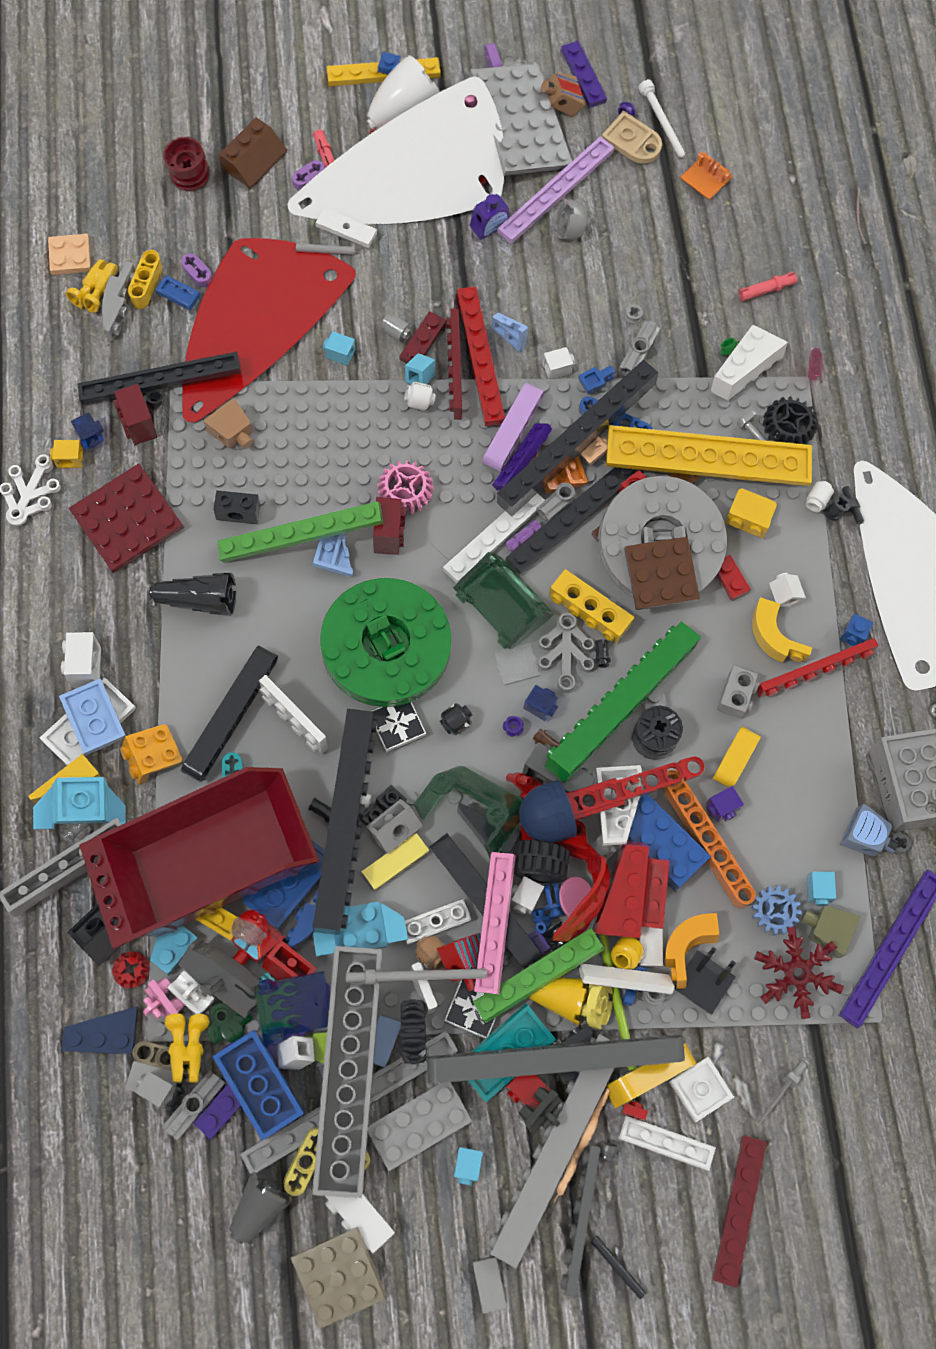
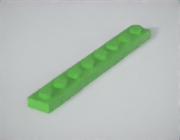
M377 501L218 540L220 561L224 563L383 524L381 504Z

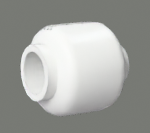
M414 381L411 385L407 386L404 400L407 401L409 407L425 411L429 405L433 406L436 394L432 393L433 390L430 385Z

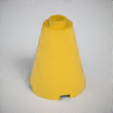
M560 977L529 996V999L580 1026L583 1022L579 1020L582 1015V1007L587 1002L589 996L588 984L583 983L582 978Z

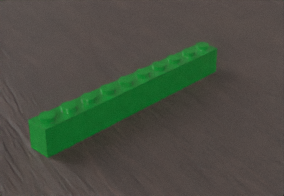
M682 621L676 627L672 625L665 633L666 637L663 640L659 638L653 645V650L651 652L647 651L641 657V663L638 666L634 664L627 672L628 676L625 679L621 677L614 685L615 689L604 694L600 700L601 704L599 706L593 705L587 713L588 717L585 720L581 718L575 724V730L571 734L567 732L560 740L561 744L557 748L553 746L546 755L548 759L545 767L566 783L696 648L701 639L700 635Z

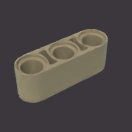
M144 1041L135 1045L133 1057L137 1062L171 1071V1064L164 1065L162 1063V1058L168 1053L170 1047ZM145 1047H149L151 1050L150 1056L147 1059H141L140 1051ZM183 1064V1075L188 1076V1071L185 1070V1064Z

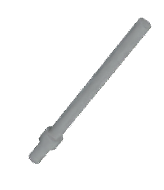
M374 969L364 970V972L345 973V982L375 984L377 981L482 979L487 977L486 969L375 972Z

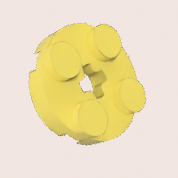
M589 984V996L587 1002L583 1004L582 1016L587 1017V1023L591 1028L602 1029L601 1025L606 1026L611 1015L613 1001H609V994H613V990L609 986Z

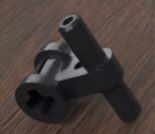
M849 486L842 488L844 495H836L832 503H828L823 509L825 516L832 521L838 520L842 513L852 512L857 524L864 522L859 509L860 504L854 498Z

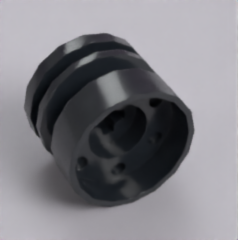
M658 705L644 710L633 729L632 741L635 749L645 758L652 760L664 759L669 756L682 737V720L669 707ZM657 727L658 729H662V733L660 732V730H655V728Z

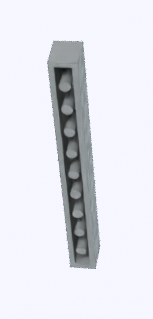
M599 1034L596 1039L592 1037L589 1042L610 1041V1039ZM614 1068L577 1071L579 1074L576 1080L571 1079L565 1090L568 1095L565 1101H561L557 1106L561 1113L556 1119L561 1124L558 1127L551 1124L545 1130L543 1135L547 1138L543 1146L538 1144L532 1156L536 1160L532 1168L527 1166L521 1178L525 1182L521 1190L516 1188L511 1198V1202L514 1204L510 1212L505 1211L499 1224L502 1225L499 1235L494 1233L488 1247L492 1248L490 1251L491 1255L517 1268Z

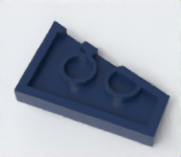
M138 1007L64 1027L61 1051L133 1055Z

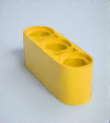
M147 250L143 253L128 288L131 303L137 309H143L149 304L162 272L159 254L154 250Z
M741 726L712 779L728 788L734 787L761 736Z

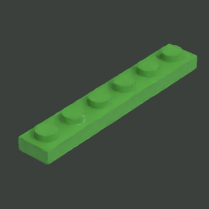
M592 928L500 984L499 995L486 993L473 1001L483 1021L488 1023L605 949Z

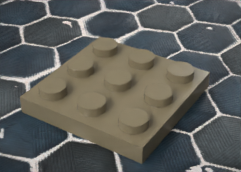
M358 1226L291 1257L320 1329L387 1298Z

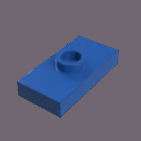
M165 275L155 289L156 294L188 310L192 309L201 296L199 291Z

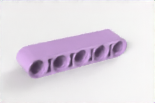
M527 382L524 384L487 449L482 464L499 472L503 470L544 396V390Z

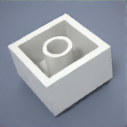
M66 633V640H63L62 643L65 661L61 662V672L65 675L66 681H69L72 688H79L100 679L101 646L94 633Z

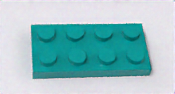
M525 1003L471 1052L549 1046L556 1039L529 1005ZM515 1076L467 1081L481 1098L487 1102Z

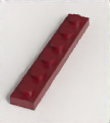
M450 309V317H447V329H451V333H447V345H451V349H448V362H452V366H448V378H452V382L449 383V395H453V399H449V410L454 412V420H462L459 310Z
M745 1135L742 1136L712 1281L737 1288L767 1144L766 1141Z

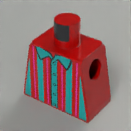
M480 933L461 938L437 948L446 970L477 969L481 941ZM451 979V981H453V982L462 980V979ZM464 979L468 992L475 990L476 979Z

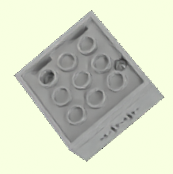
M936 729L881 737L869 751L887 820L892 824L891 833L936 826Z

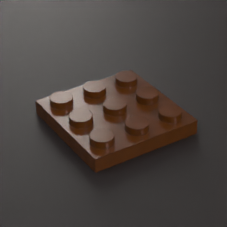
M688 536L624 547L636 610L698 601L700 599Z

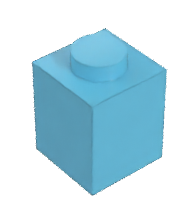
M332 331L330 337L326 338L323 344L326 358L348 366L355 351V339Z
M418 353L405 365V382L412 384L414 381L428 384L435 377V359Z
M812 871L807 875L808 902L815 903L816 906H829V903L836 899L835 872Z
M458 1148L454 1178H458V1183L472 1186V1181H478L482 1151Z

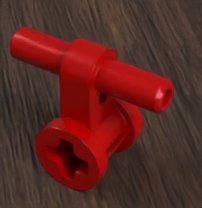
M516 772L506 775V780L512 782L521 792L519 795L521 801L532 789L543 785L524 773Z

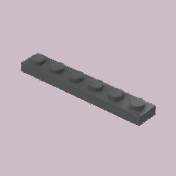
M592 1145L588 1146V1150H584L582 1156V1164L585 1165L584 1175H579L577 1188L581 1189L580 1199H575L573 1213L577 1214L576 1223L571 1224L569 1238L573 1239L571 1249L567 1248L565 1264H568L567 1275H562L560 1289L564 1290L563 1295L573 1298L576 1296L600 1147Z

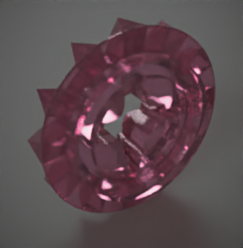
M813 348L808 360L807 373L810 380H816L821 373L823 354L820 352V348Z

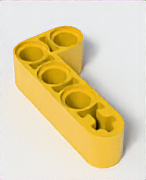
M684 1043L685 1061L643 1065L606 1085L604 1089H610L608 1097L614 1108L627 1103L696 1065L697 1063L686 1043Z

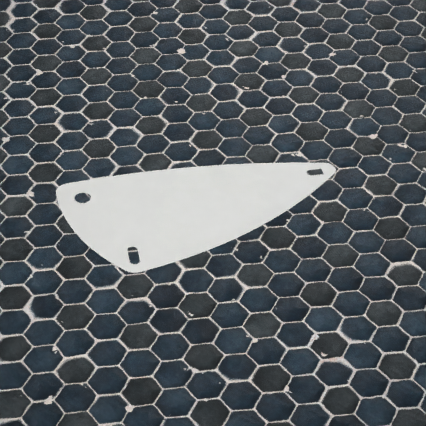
M470 77L426 99L383 125L333 161L298 191L288 202L289 211L294 215L318 219L323 209L326 208L363 224L407 223L436 219L473 210L478 203L484 201L489 194L485 192L478 180L480 175H484L493 188L491 194H498L501 197L504 176L493 134L501 142L503 132L496 129V123L501 129L502 127L495 104L485 83L478 77ZM468 95H474L478 100L474 108H468L464 103ZM307 197L311 198L312 203L301 209L298 203Z
M859 461L854 466L856 499L860 504L859 509L864 518V522L860 524L863 548L875 600L891 651L902 680L909 689L917 691L935 687L936 514L886 473L867 461ZM863 472H871L873 479L871 484L865 482ZM919 660L926 661L930 666L929 672L926 674L917 672L915 668L916 662Z

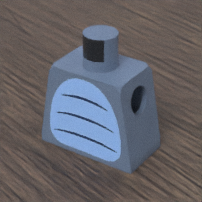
M862 804L855 809L840 845L875 856L882 849L893 853L898 846V841L889 837L892 824L866 804Z

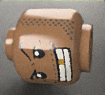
M425 936L416 944L415 957L426 969L440 970L444 967L437 948L443 946L444 943L437 936H430L428 938Z

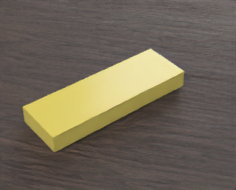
M415 833L389 854H385L365 868L361 873L375 891L426 855L429 849L418 834Z

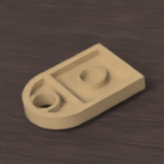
M625 111L618 116L601 136L615 150L640 164L656 160L662 148L660 136ZM652 148L655 152L649 153L646 149Z

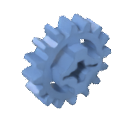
M777 885L773 891L772 887L768 886L766 892L761 890L758 893L760 897H755L754 902L757 905H753L751 910L756 911V914L752 916V919L759 920L756 926L760 927L763 925L764 933L772 930V935L775 936L779 930L781 935L787 933V927L799 923L800 920L796 916L801 915L802 911L797 910L796 907L801 903L794 902L793 899L796 895L789 896L788 888L781 891L780 885ZM774 896L780 897L783 900L775 899ZM762 905L765 907V915L762 912ZM782 905V908L779 909L780 911L778 913H774L772 916L770 915L773 912L774 908ZM769 921L777 922L779 925L772 924Z

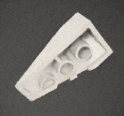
M641 765L596 768V784L613 778L620 780L641 773ZM638 778L640 782L635 785H631L630 782H628L627 787H625V789L631 790V792L634 793L633 790L636 787L641 786V778ZM608 788L604 790L603 794L607 800L615 799L616 793L613 789ZM640 796L626 800L624 805L599 812L603 846L627 844Z

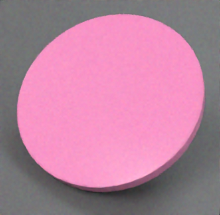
M570 877L560 887V904L568 917L591 890V886L580 877Z

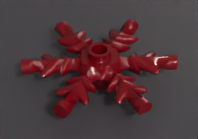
M796 926L787 927L789 940L783 939L784 944L790 949L786 953L792 956L791 961L784 962L781 955L778 959L771 950H769V956L759 951L755 953L754 960L765 963L762 967L764 970L775 968L773 973L782 970L785 974L783 980L775 979L777 983L766 984L765 987L770 990L760 996L765 1004L774 997L779 1002L783 991L787 994L788 986L794 985L797 991L793 994V997L798 996L794 1003V1008L796 1009L800 1006L801 1019L811 1018L808 1005L814 1006L813 1001L807 996L812 993L805 989L808 983H814L816 990L820 986L826 995L829 994V989L841 994L844 986L832 982L835 978L834 975L822 977L824 972L815 975L812 971L814 965L822 966L820 962L832 960L828 954L837 949L836 945L830 941L822 948L819 943L816 946L815 953L813 954L810 951L809 959L804 960L800 956L804 948L799 949L803 942V937L801 936L797 939ZM796 968L802 969V973L799 976L794 975Z

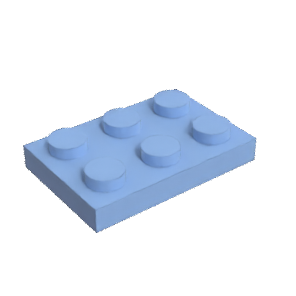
M97 679L59 696L85 756L125 738L126 735L101 679Z

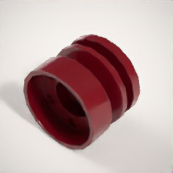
M179 137L167 144L163 151V159L172 183L178 189L184 191H194L203 187L210 177V168L202 145L191 137Z

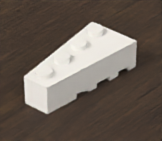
M752 325L714 376L710 392L726 400L731 399L744 389L751 380L757 379L760 373L764 370L767 371L776 361H780L784 356L788 342Z

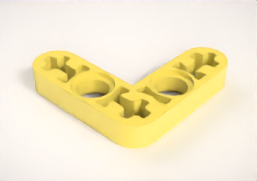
M312 1127L308 1130L284 1178V1188L289 1195L298 1196L302 1194L315 1170L316 1154L309 1149H305V1147L311 1148L313 1144L311 1136L318 1134L319 1127ZM317 1142L314 1146V1151H317ZM366 1150V1156H365V1168H364V1170H365V1169L369 1166V1164H370V1156H369L367 1150ZM303 1155H310L313 1161L309 1167L304 1168L299 1165V1159ZM296 1168L301 1173H305L306 1176L301 1174L298 1180L300 1187L295 1186L294 1189H291L289 1181L296 1179L298 1175L297 1171H294Z

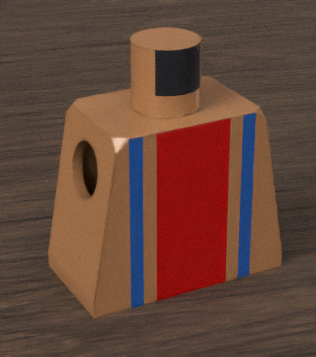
M554 73L548 81H543L541 90L548 93L552 107L574 117L585 106L576 76Z

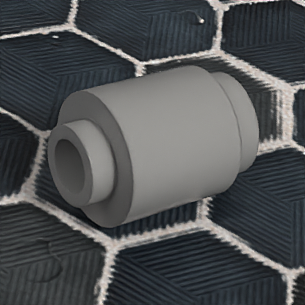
M387 314L381 323V328L384 329V332L400 342L407 340L411 335V325L396 315Z

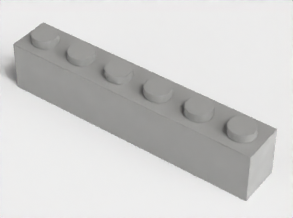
M115 818L0 891V900L8 913L13 917H17L87 872L79 844L122 825L119 819ZM96 857L93 863H96L99 857Z

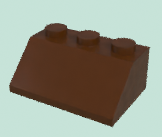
M255 117L219 153L221 169L251 189L287 153V148L269 125Z

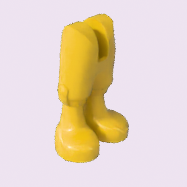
M99 259L83 279V287L80 290L73 287L67 289L65 293L67 299L80 309L85 307L88 312H97L100 308L99 300L104 295L110 275H116L118 265L111 262L107 264V261Z
M177 1013L169 1014L165 1017V1026L173 1036V1043L168 1050L171 1058L173 1082H182L183 1064L189 1065L188 1081L198 1082L201 1056L204 1053L203 1047L199 1043L201 1033L209 1026V1017L204 1014H195L188 1019L189 1039L188 1045L185 1047V1016Z

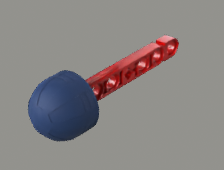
M692 756L682 759L678 763L673 762L620 780L613 778L569 793L565 792L559 780H555L532 789L525 796L519 810L520 822L525 832L534 840L552 843L563 841L576 836L575 820L624 805L626 800L676 785L682 779L688 781L697 778L703 773L705 765L702 759ZM696 762L700 768L699 772H690L688 763ZM670 768L676 769L679 774L678 779L672 780L668 778L667 770ZM648 775H654L657 778L658 784L652 787L646 783ZM638 778H641V786L636 787L633 790L634 793H632L631 790L625 789V787H627L628 782H630L631 785H635L640 782ZM608 788L613 789L616 793L615 799L607 800L603 794L604 790ZM585 795H590L594 798L595 803L592 807H587L583 804L582 798Z

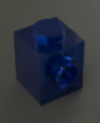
M89 412L71 420L74 431L85 450L96 447L100 442L104 441L101 435L104 430L100 422H95Z
M535 685L525 700L523 709L546 721L548 716L553 717L559 707L556 705L558 697L555 696L556 694L548 688L543 689Z

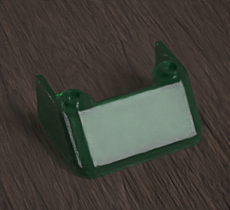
M456 766L436 774L414 803L420 818L425 820L441 796L449 793L453 787L489 807L486 812L489 824L496 827L484 845L491 859V852L499 853L520 823L519 810L523 800L464 766Z

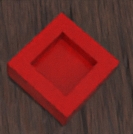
M629 1101V1104L625 1103L622 1105L620 1114L644 1121L646 1120L648 1110L642 1109L643 1105L640 1103Z

